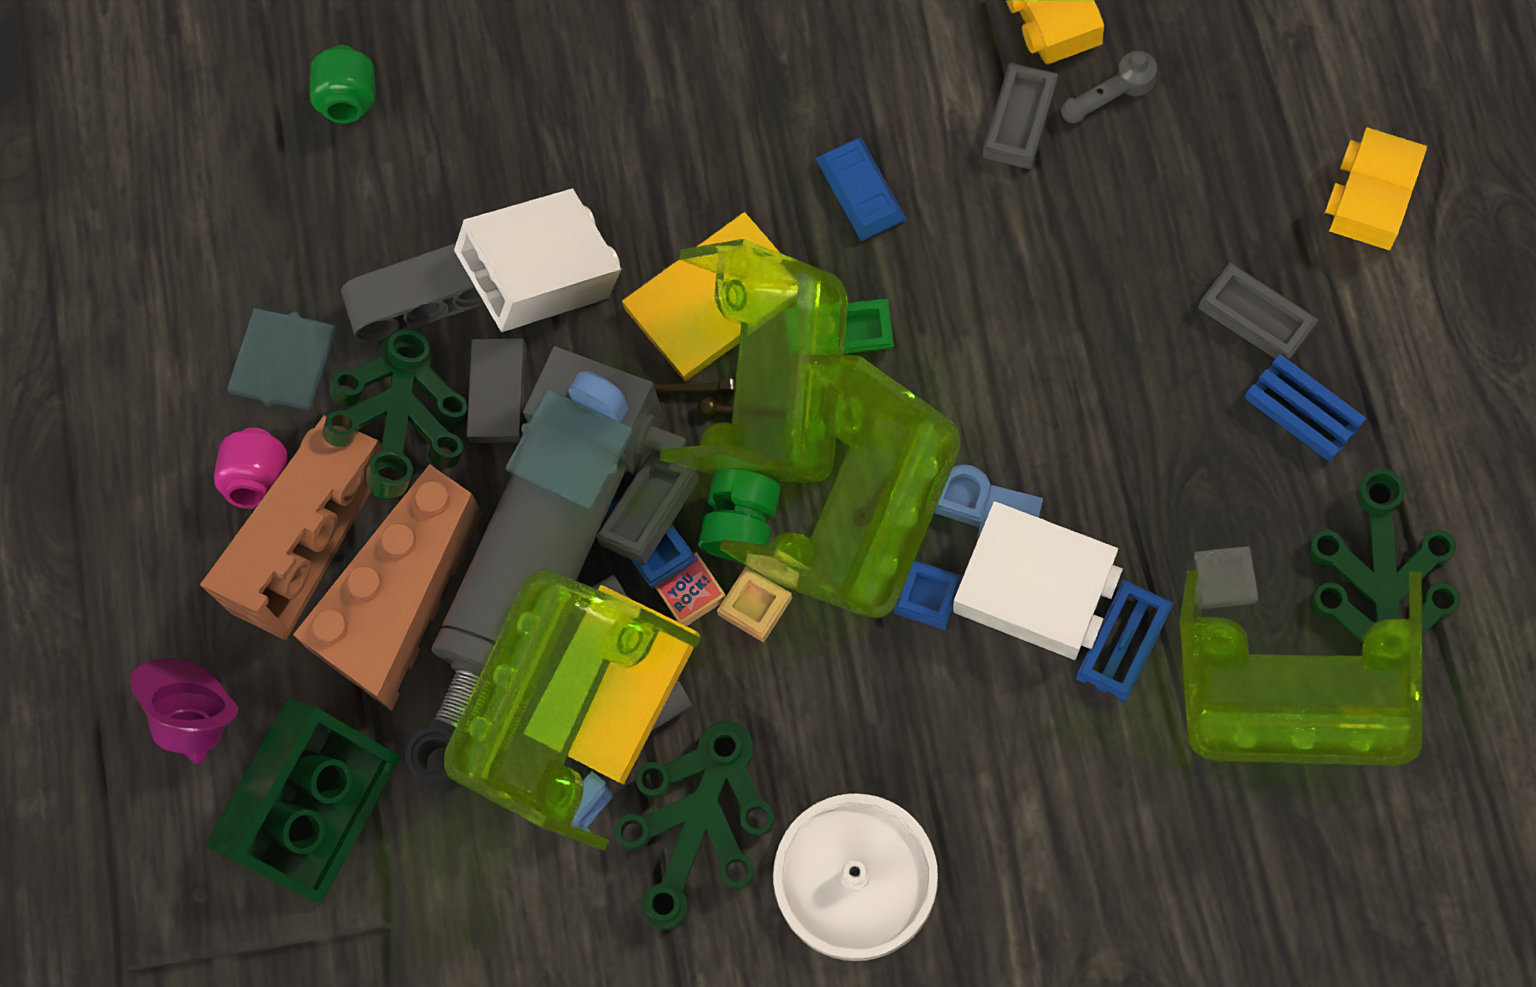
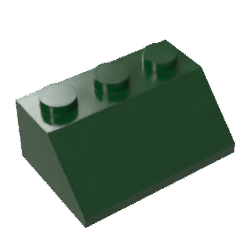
M287 698L207 840L205 847L321 906L401 756L317 707Z

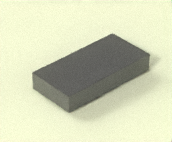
M1009 62L984 144L982 158L1032 170L1056 89L1057 73Z
M1229 263L1202 298L1198 309L1276 359L1281 354L1289 361L1316 327L1319 320L1232 263Z
M523 338L472 339L467 438L470 443L522 442L526 343Z
M650 453L596 535L599 545L645 565L699 482L696 470Z

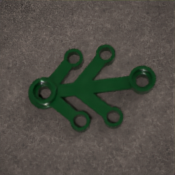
M400 330L387 338L381 346L379 358L352 371H339L333 376L329 390L331 399L339 405L353 407L345 411L335 410L330 412L326 417L322 431L324 439L329 444L336 447H345L353 442L358 429L386 416L381 451L373 455L366 473V483L371 492L378 498L385 500L394 499L405 493L412 477V463L403 455L408 421L430 444L428 457L437 467L448 469L456 466L463 451L461 439L455 434L447 432L444 427L456 428L464 422L468 403L463 396L452 392L430 368L432 353L429 343L421 334L411 330ZM392 376L390 389L357 404L361 399L364 387ZM413 381L436 403L434 416L412 393ZM340 386H348L353 390H345ZM445 408H452L457 412H449ZM333 426H342L347 431L336 430ZM439 448H447L453 453L443 452Z
M1375 469L1364 476L1356 493L1358 504L1365 512L1369 513L1372 570L1345 547L1343 538L1332 530H1322L1315 534L1309 544L1308 553L1314 563L1320 566H1332L1375 605L1376 624L1349 603L1345 589L1334 582L1320 585L1312 596L1311 605L1318 616L1324 619H1336L1362 643V661L1371 674L1382 680L1396 681L1405 678L1414 670L1419 660V650L1416 642L1438 620L1446 619L1456 611L1460 604V595L1457 589L1448 583L1434 584L1425 593L1422 600L1423 606L1401 626L1399 602L1434 567L1443 566L1452 558L1456 551V543L1454 538L1443 530L1431 531L1421 541L1418 552L1397 572L1392 512L1402 502L1405 495V486L1402 479L1395 472L1388 469ZM1373 489L1383 491L1387 496V502L1383 504L1375 503L1370 498L1369 491ZM1320 541L1331 542L1336 549V554L1331 556L1322 554L1318 550L1317 543ZM1430 541L1442 543L1446 548V555H1434L1429 550L1428 543ZM1323 593L1335 595L1339 601V607L1334 609L1325 607L1320 600V595ZM1441 593L1447 596L1450 601V608L1440 609L1435 606L1432 600L1433 594ZM1390 646L1394 648L1398 654V661L1390 663L1383 660L1380 655V647Z
M721 721L712 724L701 735L698 749L663 765L657 762L646 763L640 767L636 774V784L641 793L648 798L657 799L663 797L669 791L670 785L704 772L697 792L642 817L636 814L625 815L616 824L615 836L622 847L630 851L640 850L648 844L651 838L684 824L662 882L649 888L642 900L644 917L658 930H674L680 927L688 916L689 904L683 894V890L706 831L721 861L719 871L725 885L734 890H741L748 887L754 879L755 870L753 864L746 855L741 854L718 802L726 779L742 807L740 822L747 834L753 837H762L767 835L774 826L775 818L773 811L767 803L761 801L747 770L754 752L751 736L744 727L735 722ZM723 739L732 740L736 744L735 751L727 757L719 756L715 752L717 743ZM654 771L660 772L664 780L659 788L650 790L644 787V778L647 774ZM756 809L763 810L768 815L766 824L760 828H753L747 824L749 813ZM632 823L640 824L643 827L641 838L635 842L624 840L623 831L626 826ZM734 862H742L748 867L746 877L740 881H732L727 877V869ZM662 895H668L674 899V908L666 915H659L654 910L656 899Z

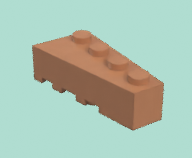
M326 416L321 418L315 428L307 432L299 450L200 584L232 615L285 641L371 493L366 483V473L371 458L374 454L381 451L382 446L378 440L359 431H356L353 442L348 446L336 447L329 444L322 434ZM333 426L336 430L347 431L342 426Z
M429 464L293 634L311 653L390 711L393 710L400 695L398 690L408 668L412 669L420 649L418 646L431 619H435L443 602L441 596L451 575H455L482 517L483 512L473 495Z

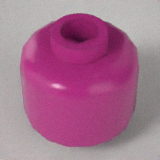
M246 428L228 435L223 439L218 448L214 471L215 487L232 505L244 509H255L286 468V448L278 439L260 428Z

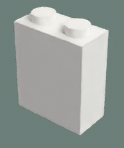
M573 188L464 219L454 248L456 255L501 332L608 299L621 271L616 252L612 247L607 246L596 228L592 212L588 207L582 205Z
M994 501L954 598L953 613L1076 660L1081 645L1092 649L1104 619L1093 615L1100 596L1112 598L1123 568L1113 565L1119 548Z

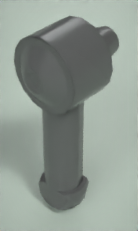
M1143 51L1127 53L1119 64L1118 74L1075 99L1069 98L1062 104L1060 112L1063 119L1067 123L1076 124L1081 122L1084 116L1124 93L1130 96H1143L1149 93L1156 81L1157 63L1149 53Z

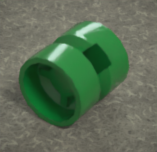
M721 469L715 471L712 476L707 499L708 505L713 509V512L707 513L703 517L698 540L699 549L711 556L727 561L747 564L764 562L767 559L772 529L766 524V521L776 516L781 492L780 484L774 479L752 471L741 469Z

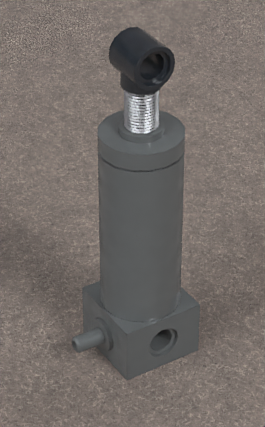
M553 347L523 411L532 433L432 646V652L451 664V669L456 672L455 678L451 682L452 685H449L450 688L446 692L445 699H443L444 703H441L442 706H440V710L436 714L437 717L435 719L430 718L426 728L421 729L412 736L405 752L406 765L411 773L430 789L440 792L454 790L462 785L468 777L471 768L469 751L475 740V737L472 736V730H475L474 727L478 723L477 719H480V712H483L482 709L485 708L484 705L488 701L487 698L491 694L490 691L493 689L501 690L503 687L517 692H527L535 670H537L622 479L629 482L633 481L648 458L652 448L677 458L683 455L687 445L686 439L661 429L665 418L653 382L562 348ZM588 371L597 374L623 392L629 409L620 425L572 401L568 388L578 372ZM437 748H450L451 756L447 765L439 771H428L427 760L430 754Z

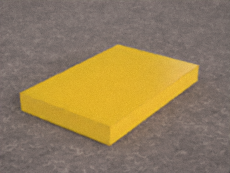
M744 212L622 300V304L627 313L686 383L807 294L808 285Z
M600 585L534 711L524 734L624 785L700 634L665 615Z

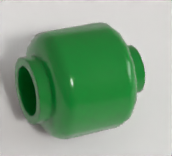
M344 45L334 46L317 54L310 64V101L315 110L336 123L354 122L362 115L368 113L375 102V68L370 58L360 51Z

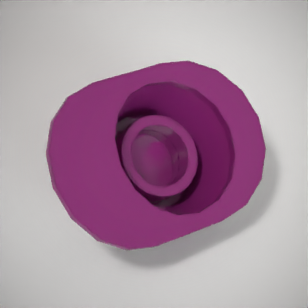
M177 658L154 659L142 663L132 673L129 684L133 695L147 714L150 734L155 744L167 751L184 753L194 764L203 763L207 750L213 749L220 743L226 725L236 719L239 709L216 677L206 668L194 662Z

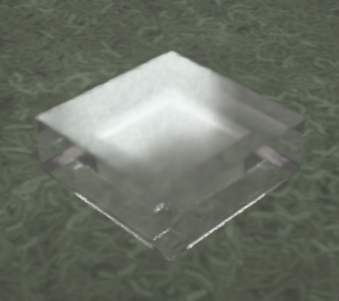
M1250 546L1194 553L1193 562L1201 609L1256 604L1258 592Z

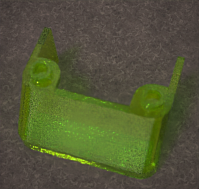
M746 239L681 249V261L716 273L714 293L716 305L720 313L727 320L741 325L732 424L723 422L708 426L702 434L700 446L661 449L660 460L711 475L721 469H741L765 475L775 481L808 483L825 480L833 469L835 459L848 307L847 293L843 283L834 274Z
M804 354L800 364L837 388L829 407V425L833 434L849 445V449L810 539L799 533H782L771 542L770 546L723 539L720 550L781 586L858 615L880 618L893 610L901 594L959 454V431L950 419L861 356ZM861 512L866 513V517L863 519L860 518Z
M539 570L533 573L523 583L447 746L444 757L447 775L452 780L542 828L605 851L609 842L608 839L573 821L583 798L584 786L579 773L563 764L610 661L622 667H632L639 664L650 652L658 633L697 648L701 637L639 606L550 570Z
M1187 571L1180 630L1188 741L1191 748L1198 755L1213 761L1382 766L1403 765L1411 762L1419 755L1422 749L1421 572H1409V619H1387L1369 627L1363 638V656L1249 654L1247 634L1238 623L1227 618L1202 617L1199 571Z

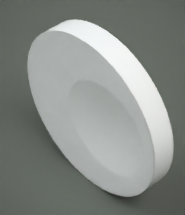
M844 794L816 803L799 815L791 824L778 847L774 862L773 878L775 895L781 912L790 928L803 942L818 952L833 958L865 961L883 957L898 950L920 931L930 915L935 901L938 873L935 854L928 836L907 811L877 796Z

